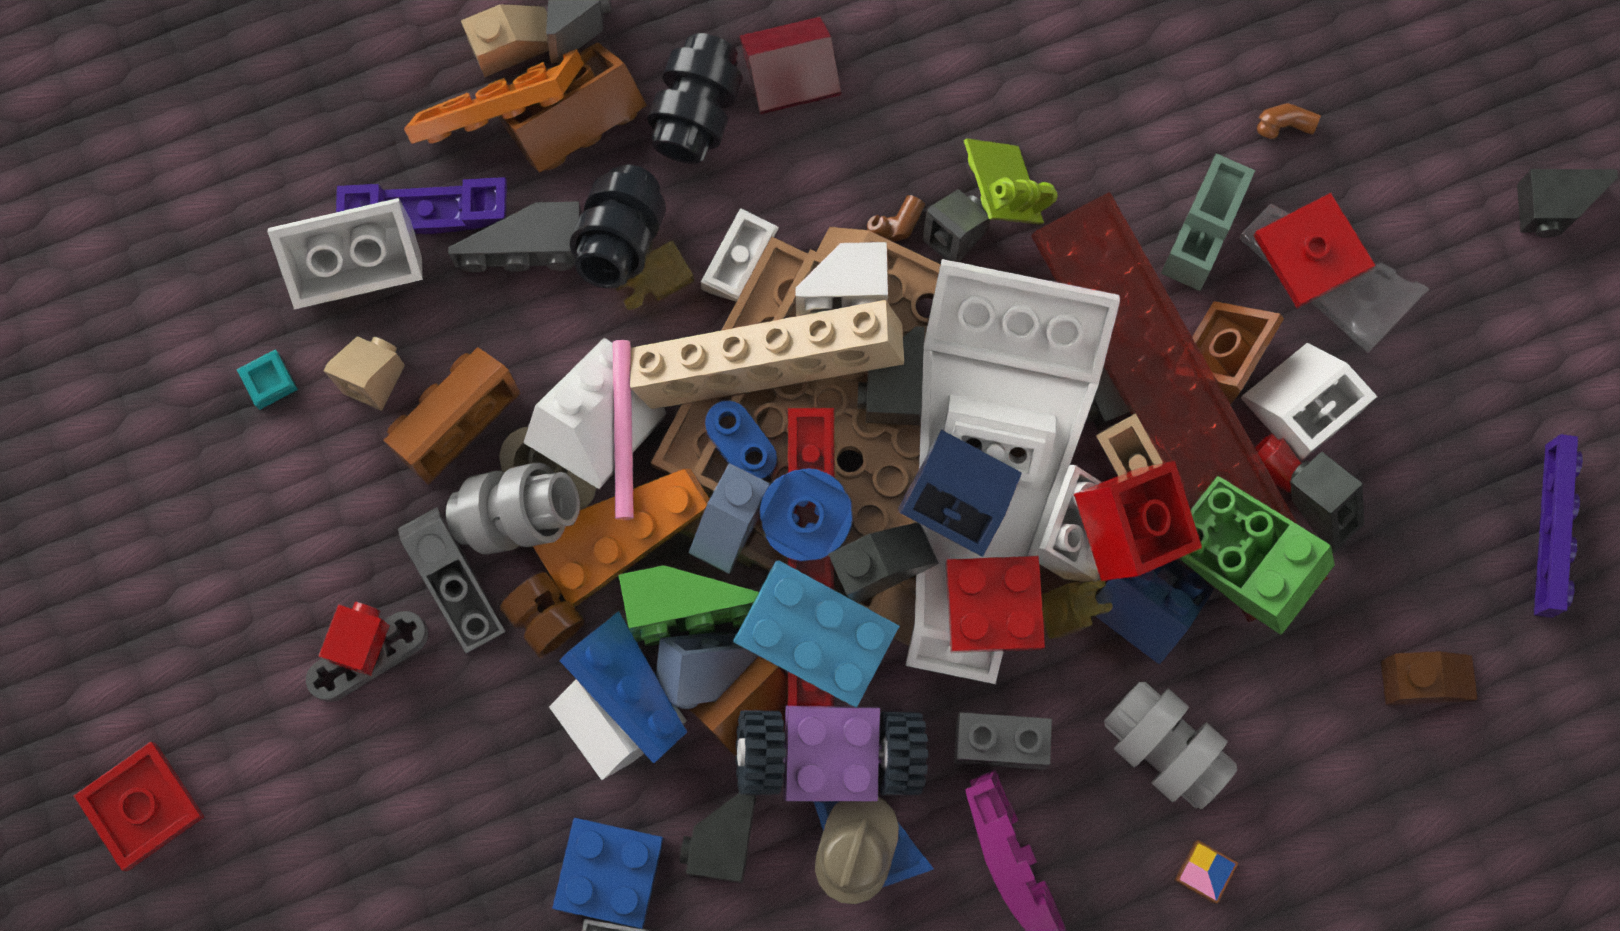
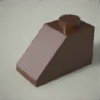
M1443 651L1396 653L1381 661L1386 705L1478 700L1472 655Z

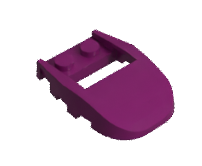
M994 769L970 780L972 787L965 789L985 862L1010 911L1026 931H1067L1045 881L1036 883L1030 865L1036 863L1037 860L1030 844L1021 847L1017 840L1012 824L1017 822L1018 818L1011 802H1009L996 770Z

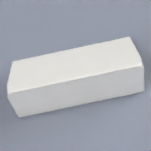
M740 208L701 280V290L737 302L771 236L775 237L779 227Z

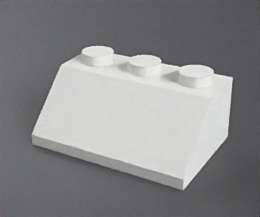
M399 198L268 228V235L294 309L423 280L420 249L411 220Z
M605 338L535 405L524 439L526 445L598 489L615 473L613 343ZM631 389L633 453L663 421L666 411L664 407L651 409Z

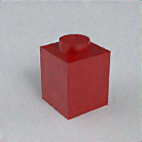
M355 602L352 609L338 604L319 657L329 663L371 676L390 625L381 618H378L381 611L359 602Z

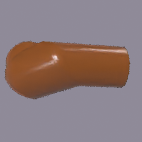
M1289 103L1265 109L1260 114L1259 118L1261 121L1257 125V132L1266 138L1274 139L1278 136L1281 127L1290 126L1313 135L1321 115Z
M907 195L897 216L888 218L881 216L880 218L879 215H875L869 219L867 230L892 242L907 239L911 235L925 207V203L915 196Z

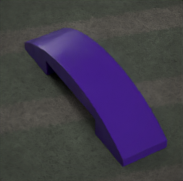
M505 177L463 179V186L383 190L379 184L337 186L336 212L399 198L411 220L415 234L447 233L491 226L506 218L507 180Z

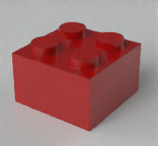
M1175 461L1137 468L1074 493L1101 581L1140 576L1202 548Z

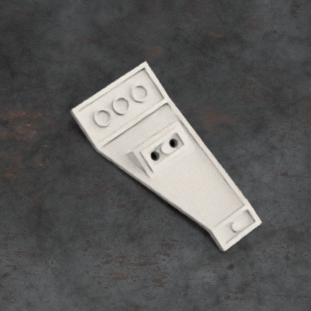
M944 259L941 260L924 339L919 469L942 429L964 442L970 438L980 440L982 444L977 449L1022 472L1006 515L983 557L921 524L939 564L916 575L915 623L907 653L906 666L992 684L996 683L1003 651L950 652L945 562L947 559L1038 555L1041 541L1099 385L1120 303L1119 295ZM1015 447H1020L1026 453L1021 457H1015L1010 451Z

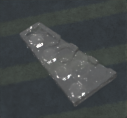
M1270 204L1242 232L1239 239L1270 265L1253 235L1257 230L1290 213ZM1381 262L1378 265L1375 264L1376 266L1366 274L1311 302L1368 353L1429 290L1428 287L1416 281L1411 283L1396 275V270Z

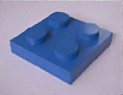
M574 818L552 909L643 929L664 838Z

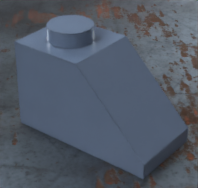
M729 463L707 503L689 554L730 574L760 517L761 501L770 483Z
M739 630L660 638L656 678L673 706L690 709L696 707L698 703L716 701L758 657V655L733 642Z

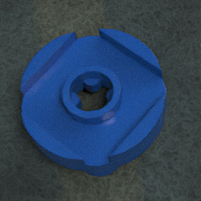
M811 468L793 470L777 478L766 490L760 505L762 528L770 545L780 554L798 561L822 559L829 553L839 549L847 539L853 523L852 501L843 485L830 474ZM810 501L816 505L814 513L819 516V520L816 524L808 523L805 528H802L798 525L799 516L794 513L797 505L805 507Z

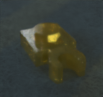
M672 240L650 252L643 271L638 276L628 279L626 284L615 288V290H622L626 286H631L635 289V293L624 300L627 310H632L639 307L644 301L645 295L651 291L658 302L694 282L695 279Z
M1087 581L1081 585L1080 582L1068 583L1041 595L1043 620L1049 639L1061 638L1093 625L1090 616L1106 614L1112 610V603L1098 604L1095 598L1096 591L1106 586L1105 581Z

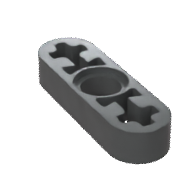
M400 611L384 620L390 625L386 638L390 641L401 633L398 626L405 622L410 627L417 626L412 632L414 638L412 642L407 643L405 640L399 639L390 644L396 650L391 656L387 646L383 643L379 660L371 676L353 671L357 676L351 680L349 674L343 673L334 680L336 688L333 691L325 687L319 688L318 685L323 681L321 673L327 670L332 674H336L345 668L320 659L307 672L306 685L309 692L326 702L342 699L421 650L428 639L426 623L418 615L410 611Z

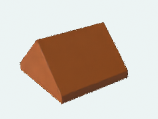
M1213 301L1171 372L1186 383L1230 407L1243 389L1284 318L1280 313Z
M758 656L716 701L698 703L696 707L688 710L735 757L737 756L736 731L737 726H739L738 718L741 710L779 711L784 722L783 732L785 731L786 706H788V678L778 666Z

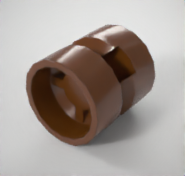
M545 572L536 574L511 592L500 605V610L515 628L525 629L524 640L540 658L547 656L565 644L580 630L585 622L569 601L561 602L559 600L561 590Z

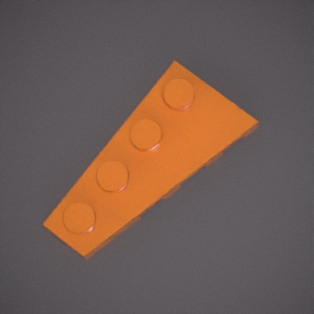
M575 49L563 54L564 60L561 64L548 70L544 62L528 68L527 73L517 77L513 84L508 85L504 78L490 83L475 94L476 99L472 100L470 94L466 93L418 112L404 128L411 144L426 139L429 144L436 143L450 136L453 130L464 127L467 132L473 131L487 124L490 118L501 115L503 119H510L523 113L527 106L540 103L541 107H546L559 102L564 98V92L584 65L578 50Z
M682 469L633 489L634 519H615L614 496L579 510V515L574 525L565 526L564 532L558 540L552 543L536 545L533 548L557 587L561 590L565 600L569 601L573 606H577L703 515L710 498L692 470Z

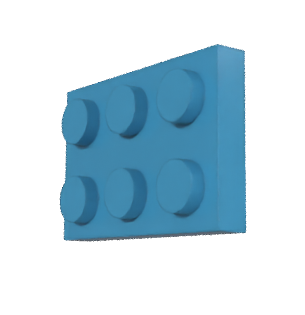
M776 560L733 642L857 708L899 625L787 564Z

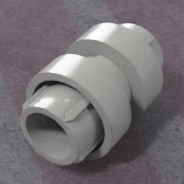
M543 463L517 466L508 469L506 472L493 471L467 478L459 492L452 493L448 500L446 521L451 535L457 542L464 545L469 544L481 554L509 551L517 548L519 545L531 547L552 543L561 537L565 526L574 525L580 509L579 494L575 483L566 473H555L549 466Z
M1139 682L1104 720L1105 727L1119 739V742L1113 749L1134 768L1145 759L1159 771L1151 784L1171 802L1182 796L1194 808L1203 809L1226 786L1238 770L1237 764L1222 751L1228 741L1207 722L1197 731L1182 719V716L1186 713L1189 706L1169 688L1160 695L1146 682Z

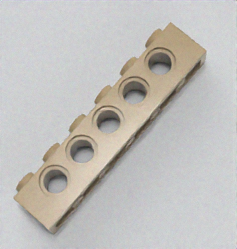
M886 300L632 347L630 388L651 409L903 365L902 323Z

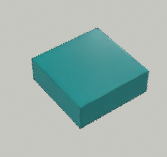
M276 349L236 369L254 405L259 410L298 390Z

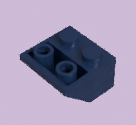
M941 429L903 498L898 511L983 557L1006 515L1022 472Z
M1174 560L1140 576L1109 580L1087 610L1160 665L1190 628L1214 589L1206 584L1203 577L1197 572L1186 569Z

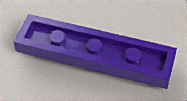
M1560 434L1545 445L1534 615L1552 618L1567 611V607L1571 605L1574 597V583L1572 580H1569L1570 563L1574 561L1576 556L1577 540L1575 537H1572V525L1580 508V497L1578 494H1575V478L1579 476L1583 462L1581 451H1577L1578 436Z

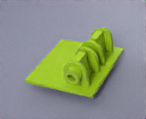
M974 139L963 140L968 153L969 166L975 174L981 193V203L989 219L1032 224L1044 223L1041 211L1056 202L1057 191L1050 183L1041 182L1037 184L1029 179L1019 146Z

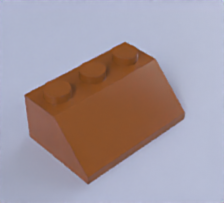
M598 42L579 53L584 65L564 92L562 100L546 107H541L540 103L527 106L523 113L510 119H503L501 115L497 116L527 161L539 173L543 170H551L560 166L566 160L567 155L580 147L585 148L595 144L601 139L602 133L615 125H624L632 121L637 116V112L647 106L625 63Z
M478 347L471 354L465 353L461 355L451 366V374L440 385L436 383L427 388L419 398L420 404L408 416L404 414L398 417L388 428L387 433L389 435L383 440L391 451L427 485L521 394L510 371L502 363Z

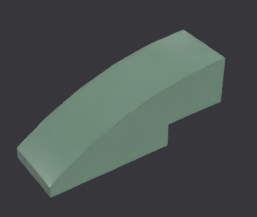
M1216 153L1161 274L1196 290H1201L1223 241L1230 230L1255 170Z

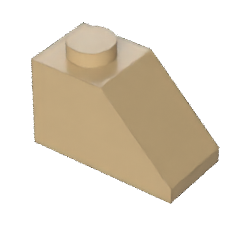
M500 4L461 20L484 77L549 51L546 37L547 11L545 7Z
M357 336L327 363L324 372L344 395L382 411L405 365L397 353H395L397 348L391 343L377 337H373L372 341L369 342Z
M1136 413L1096 435L1118 476L1137 468L1163 463Z

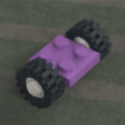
M786 706L785 733H783L784 722L782 714L779 711L741 710L738 718L739 726H737L736 731L737 756H735V762L737 764V786L739 793L742 795H779L781 786H783L782 773H784L783 799L786 801H878V790H880L881 795H919L923 792L922 786H925L926 782L924 774H927L928 769L926 764V758H928L926 743L928 739L927 734H924L926 729L925 721H923V716L919 712L880 713V708Z

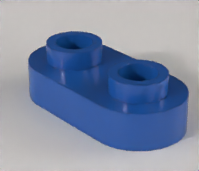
M722 401L715 404L708 411L705 419L707 435L728 464L730 463L767 481L774 474L777 467V455L771 442L741 404L734 401ZM725 416H731L736 420L735 426L730 429L722 428L719 422ZM753 451L759 452L763 456L762 461L756 465L749 464L745 460L748 453Z

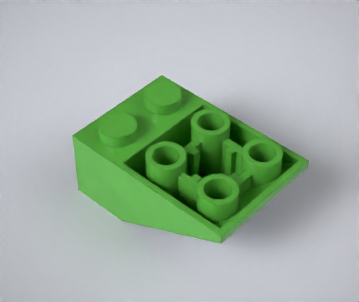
M1219 476L1215 478L1191 509L1202 548L1179 558L1242 610L1280 635L1284 633L1335 565L1330 544Z
M664 565L619 575L629 630L636 642L644 640L645 646L659 645L660 638L671 637L672 634L688 631L689 635L715 632V625L732 622L734 628H740L759 594L757 591Z

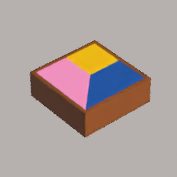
M1196 840L1174 881L1211 903L1218 904L1238 863L1201 841Z

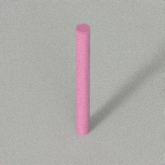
M628 340L613 341L615 519L617 520L634 519L632 399L630 388L631 344Z

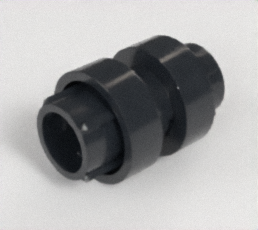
M696 33L687 37L684 47L672 50L662 76L663 82L669 89L656 93L647 117L649 125L654 129L652 133V146L663 156L681 163L697 164L704 160L707 149H714L720 145L728 123V117L721 108L730 107L735 103L743 80L742 73L737 68L738 61L736 58L738 52L729 42L710 34Z
M622 165L613 168L609 173L601 175L593 183L584 205V212L576 223L569 243L570 250L576 259V271L586 282L600 288L612 289L623 286L627 283L628 279L638 276L643 271L653 246V239L657 236L666 213V203L660 193L659 182L649 171L635 165Z

